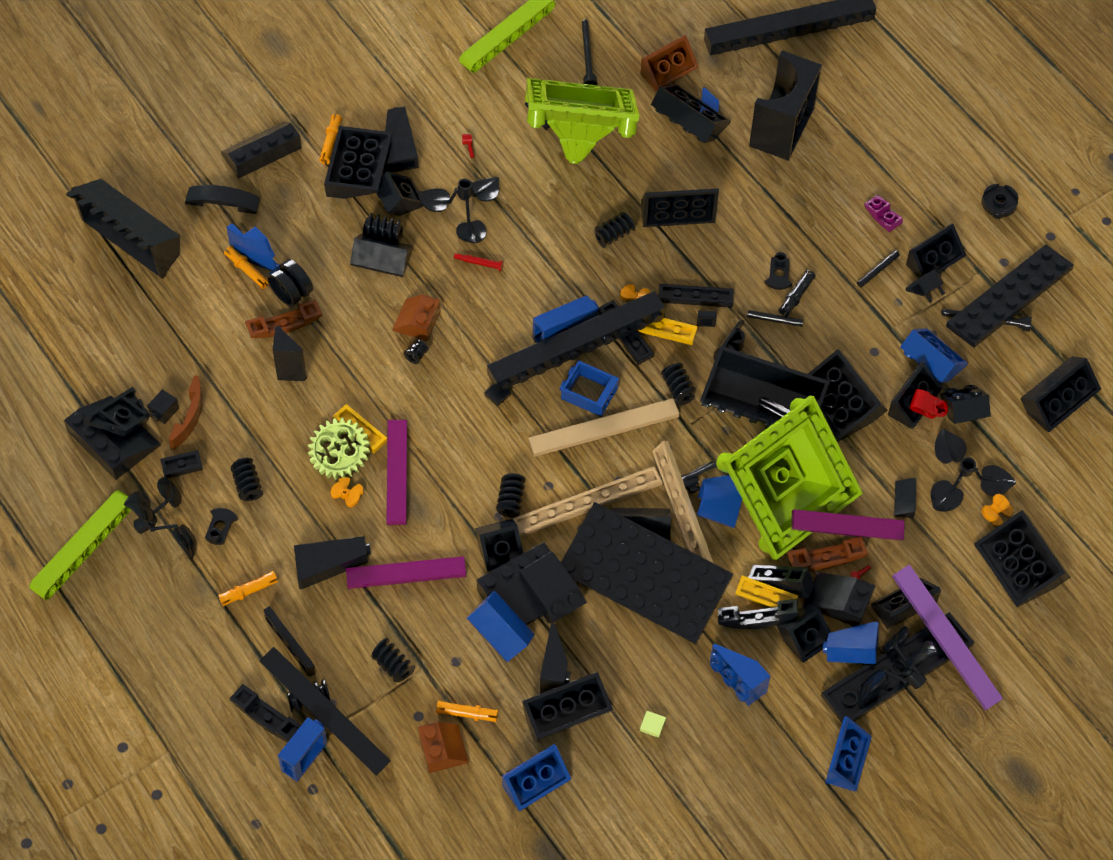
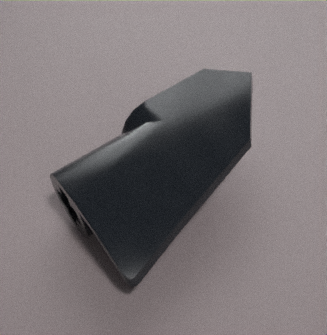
M740 320L714 352V360H716L721 346L739 352L743 349L745 334L741 328L745 320Z

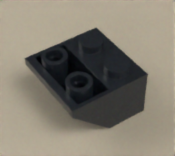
M966 385L963 389L958 390L950 388L946 392L940 393L941 400L948 405V419L954 424L991 417L989 395L975 385Z

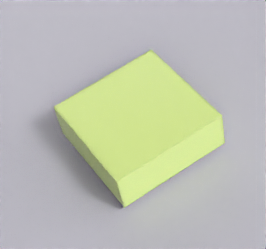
M646 711L640 731L659 738L666 717Z

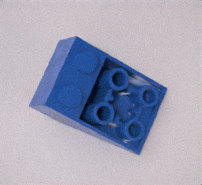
M717 644L712 645L710 656L711 668L716 673H720L724 683L735 690L736 696L741 702H745L749 706L767 693L770 675L758 661Z

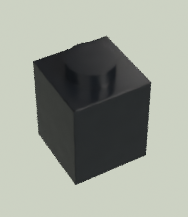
M163 389L147 405L150 417L154 421H160L163 424H166L179 409L177 398Z

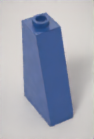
M586 295L534 317L533 340L538 343L597 317L599 309L597 303Z

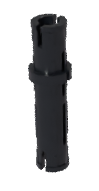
M806 270L792 292L787 294L785 302L778 310L782 316L785 314L788 317L793 308L800 303V298L816 277L814 272L810 271L809 273V270Z

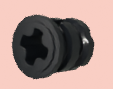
M416 339L404 351V356L409 362L418 364L429 348L425 342Z

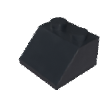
M386 172L382 176L377 196L381 199L387 213L402 216L424 207L418 198V189L411 177Z
M513 518L475 528L479 548L487 571L494 570L523 554L518 526Z
M808 603L798 609V616L785 623L776 625L783 641L803 663L823 650V643L827 641L828 633H831L820 608Z

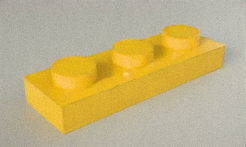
M663 318L660 322L649 324L644 329L638 330V332L693 345L698 326Z
M347 404L333 415V419L335 418L338 423H340L341 418H344L346 423L351 419L353 424L357 422L359 428L363 427L365 430L364 434H367L369 437L367 441L371 445L367 448L371 452L376 453L387 443L385 435Z
M743 575L735 592V595L769 608L778 607L777 601L798 599V595Z

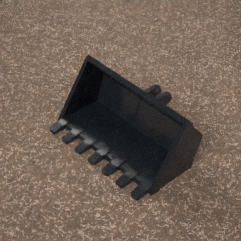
M102 179L72 187L71 191L66 193L68 197L74 198L83 222L164 279L167 275L166 272L180 255L179 234Z
M721 346L700 402H702L701 406L709 408L711 405L717 407L719 412L725 413L729 411L734 413V417L741 418L744 416L750 418L749 422L756 424L759 421L765 423V427L769 428V426L781 418L759 407L760 397H767L790 410L791 402L794 399H806L808 396H814L820 409H822L830 381Z

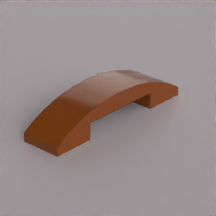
M315 299L299 304L298 309L267 319L260 316L247 320L245 325L251 338L274 337L276 326H279L285 333H289L319 319L322 316V312Z
M194 375L188 390L189 398L192 402L182 425L175 423L168 440L171 449H176L189 437L200 417L202 391L198 376Z
M862 537L843 540L842 544L810 551L803 548L787 552L791 567H808L809 571L844 565L868 555Z

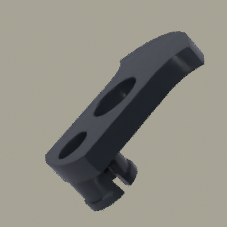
M778 252L775 257L771 258L770 277L764 283L772 289L783 290L792 286L788 279L789 259H787L785 253ZM776 270H782L784 272V275L776 276L774 272Z
M217 508L210 511L213 517L205 535V540L211 544L222 545L225 543L232 523L237 521L238 517L229 509ZM219 522L225 524L223 530L214 527Z

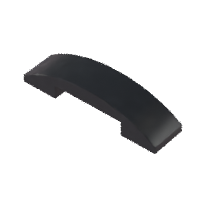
M198 185L189 187L185 204L203 207L204 203L238 207V212L256 214L260 197L232 187Z
M798 600L777 601L778 607L739 612L738 606L718 608V624L735 629H762L776 626L798 616Z
M244 684L229 698L236 707L254 722L283 741L289 742L301 727V724L289 716L285 717L261 700L257 693Z

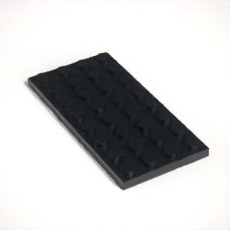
M596 502L593 503L561 561L574 581L695 645L734 576L733 573Z

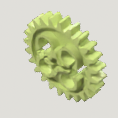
M334 418L333 424H330L327 420L326 427L319 425L321 431L314 430L316 437H310L313 444H308L309 449H311L308 455L312 457L310 462L314 464L313 467L316 470L319 469L321 475L326 472L327 478H330L333 474L335 480H337L339 475L344 478L347 473L352 477L353 470L359 473L357 467H365L362 461L369 460L365 454L371 453L370 449L367 448L371 445L367 441L369 437L367 434H364L365 430L363 427L359 428V424L357 422L353 424L351 419L346 423L344 418H341L340 423ZM343 434H348L351 442L355 441L354 437L356 436V441L361 444L352 443L353 448L356 450L352 456H348L351 448L347 440L340 439ZM326 442H331L327 447L331 457L338 458L335 464H330L328 456H324L322 462V456L319 453L326 455L327 452L323 448Z

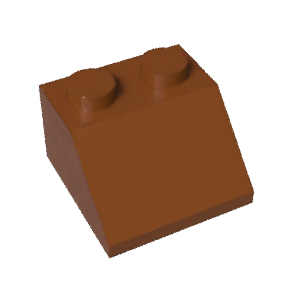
M423 294L406 299L392 330L428 341L441 312L440 299Z
M435 722L418 727V735L429 773L469 763L457 724Z

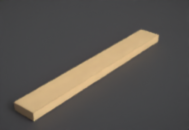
M672 398L529 437L528 442L533 456L536 457L678 418L679 411Z
M662 441L652 452L687 548L694 554L713 563L668 441Z
M655 466L520 515L513 518L518 526L520 537L588 513L594 502L606 506L662 485V480Z

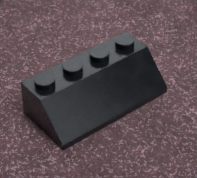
M676 83L660 86L651 103V106L656 108V112L665 114L671 122L681 125L684 131L694 134L703 143L714 141L731 122V120ZM702 106L708 109H704L702 113H700Z
M282 122L221 151V154L239 179L301 149V139L292 123Z
M1072 356L1020 399L1027 414L1047 432H1050L1098 393L1101 387L1088 359Z
M598 672L522 701L526 722L534 742L613 710Z

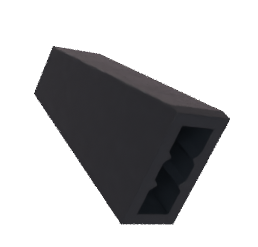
M405 106L388 109L385 132H392V139L383 174L419 168L418 156Z
M365 536L294 545L299 589L307 588L344 573L346 568L358 567L368 563L367 555H371L370 543L365 542Z

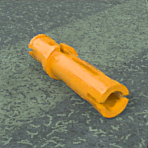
M335 114L331 115L329 127L325 131L326 138L319 158V162L322 164L326 163L328 165L330 163L338 129L342 121V117L336 114V117Z
M233 246L227 248L229 252L224 251V255L234 263V266L238 269L240 268L261 289L267 287L265 282L268 284L267 278L247 261L245 255H241Z
M271 571L240 586L236 585L234 589L219 594L218 597L224 607L278 583L274 571Z
M439 700L437 702V714L473 718L474 721L486 720L497 723L498 720L497 714L499 710L481 708V705L474 707L448 703Z

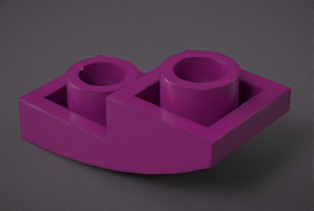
M879 195L864 204L872 217L888 232L903 223V218L892 211L890 203Z

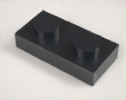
M198 450L160 459L164 477L166 478L203 470Z

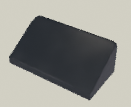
M916 478L895 481L894 516L914 518L916 511Z

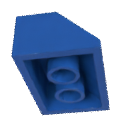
M927 328L913 329L900 346L908 358L918 362L917 365L923 361L939 383L949 382L968 365L967 361Z

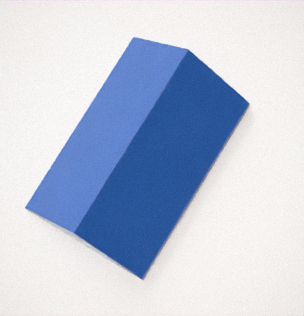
M495 591L466 618L506 662L526 648L535 635Z
M844 717L825 783L857 791L872 736L849 717Z
M554 744L502 776V787L516 808L521 811L570 781L571 777L557 746Z

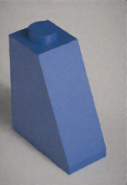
M871 622L828 633V639L823 643V653H827V662L876 664L879 638L878 622Z

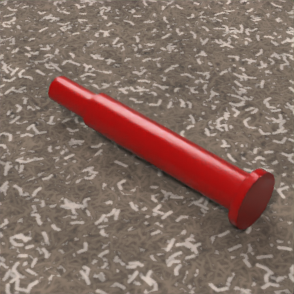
M454 254V259L463 260L467 263L495 268L500 272L503 268V261L497 262L470 255Z

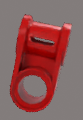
M915 390L909 407L910 410L920 413L929 419L944 417L947 414L948 405L946 402L927 391Z

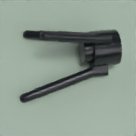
M711 461L690 473L682 475L686 490H689L690 493L700 491L701 487H696L699 484L697 476L717 467L716 462L713 463Z

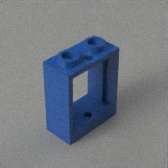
M578 360L577 364L570 368L568 379L564 380L560 386L561 399L602 417L619 388V378ZM580 376L605 386L597 402L571 391Z
M308 717L278 754L281 771L297 782L327 745L325 728L320 721L316 719L313 721Z

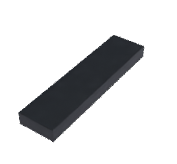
M660 284L659 298L662 303L732 308L733 289Z
M612 300L600 306L598 312L601 315L619 306ZM637 330L624 338H618L638 365L654 357L653 351Z
M270 606L265 608L263 611L265 620L302 669L310 677L316 674L315 665Z

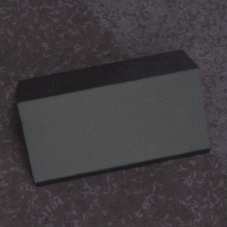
M949 224L909 250L906 265L918 278L934 269L941 268L943 271L966 256L954 224Z
M360 234L354 238L350 265L403 277L414 247L404 243Z
M276 326L273 357L277 380L305 381L307 375L303 349L279 326Z
M923 361L919 363L891 401L888 416L911 429H914L923 416L909 408L915 390H924L937 397L943 389Z
M611 509L613 512L671 541L670 509Z
M919 578L937 603L941 593L940 587ZM901 589L871 603L872 608L887 629L917 614Z

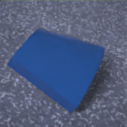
M233 223L226 227L229 245L233 246L241 255H245L247 261L268 270L279 269L280 265L273 260L275 254L267 237L256 226L245 234Z
M730 475L703 479L698 498L702 500L697 516L735 528L742 497L738 493Z

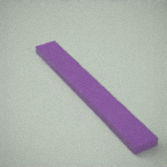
M910 564L892 576L984 710L1002 700V696Z

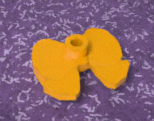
M628 284L622 288L620 299L622 301H633L651 292L646 288L641 289L639 293L635 292V286Z
M350 478L338 479V482L331 488V497L334 499L341 497L345 499L347 507H354L360 501V495H363V487L361 484H357L350 490L348 489Z
M996 494L993 496V504L985 505L982 507L981 512L986 520L992 522L993 526L998 527L1003 524L998 513L1001 512L1003 515L1011 517L1013 509L1005 496Z

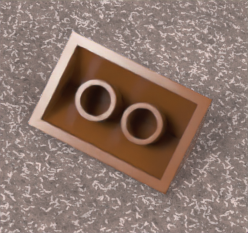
M686 35L641 58L640 74L654 90H658L660 86H665L699 67Z

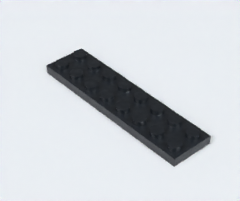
M1045 244L947 321L946 327L975 348L1073 269L1074 264Z
M950 612L945 614L967 648L972 647L974 641ZM927 626L898 644L902 653L909 659L912 652L926 641L933 643L938 653L915 664L924 676L950 661ZM892 648L890 651L877 657L876 664H866L823 691L821 697L841 723L844 717H849L852 721H856L911 686L908 682L904 684L901 680L887 675L885 680L865 697L864 702L860 698L862 684L870 675L881 669L882 671L889 670L904 677L902 672L906 668L905 662L896 649Z

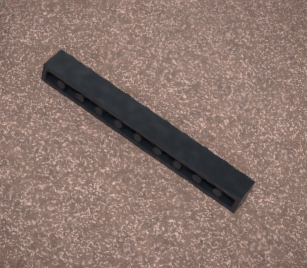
M833 0L705 28L704 42L710 55L737 51L760 44L786 40L815 32L818 33L860 22H868L874 20L876 6L873 0Z
M653 291L487 365L488 376L497 391L502 389L508 390L517 383L526 382L535 375L545 373L546 370L559 367L569 360H575L584 353L593 352L596 348L608 345L620 337L624 338L636 330H642L649 324L660 322L665 318V306L656 292Z

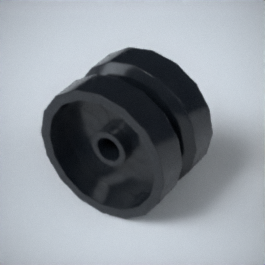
M291 259L285 260L280 264L279 269H274L266 276L267 282L274 294L289 307L295 306L300 302L301 297H306L313 291V284L306 272Z

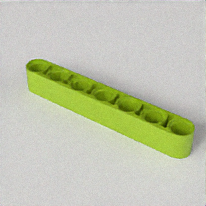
M527 1L463 52L459 58V63L472 73L477 72L554 9L555 1Z
M120 490L115 491L34 577L29 589L44 600L50 599L131 512V509L124 505L129 496Z

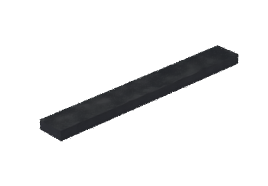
M275 647L259 661L375 776L391 762Z

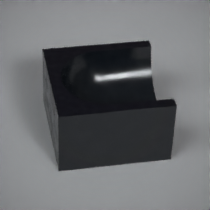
M781 51L770 100L757 98L755 102L749 147L788 161L790 160L815 109L822 64Z

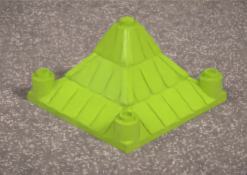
M527 78L525 102L528 103L527 123L530 124V127L541 128V125H545L546 119L548 125L559 137L565 158L569 160V163L579 164V162L583 161L596 145V142L611 133L616 127H618V133L622 137L631 138L632 135H636L639 111L633 89Z
M808 396L806 399H794L790 405V412L780 420L769 426V428L761 432L735 453H721L716 461L717 468L720 471L729 473L750 516L756 524L761 535L759 548L761 551L769 553L772 559L775 560L812 533L791 530L792 510L837 514L863 494L814 396Z

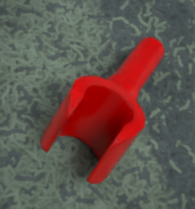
M462 134V145H468L470 158H474L472 135Z
M867 565L858 572L853 571L850 577L861 579L860 577L869 571L871 567Z

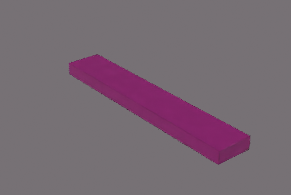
M388 420L387 525H406L407 420Z
M792 510L791 530L898 541L904 540V520Z
M464 556L346 568L347 587L352 589L466 577Z

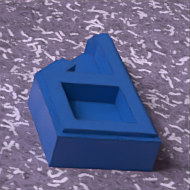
M703 88L701 101L718 112L719 100L706 88ZM702 106L700 113H702L704 109H708Z

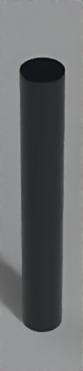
M895 250L862 277L857 282V285L862 288L900 256L899 252Z
M748 310L747 314L749 318L800 327L803 325V319Z

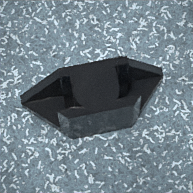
M942 269L932 270L914 281L905 290L920 296H926L929 303L932 302L928 295L931 291L938 288L942 295L945 294L941 288V285L944 284L941 278Z

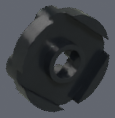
M992 184L985 189L981 204L985 211L993 215L995 219H1001L1002 217L1012 215L1016 211L1019 198L1017 192L1012 187ZM997 198L999 200L1003 199V203L998 202Z

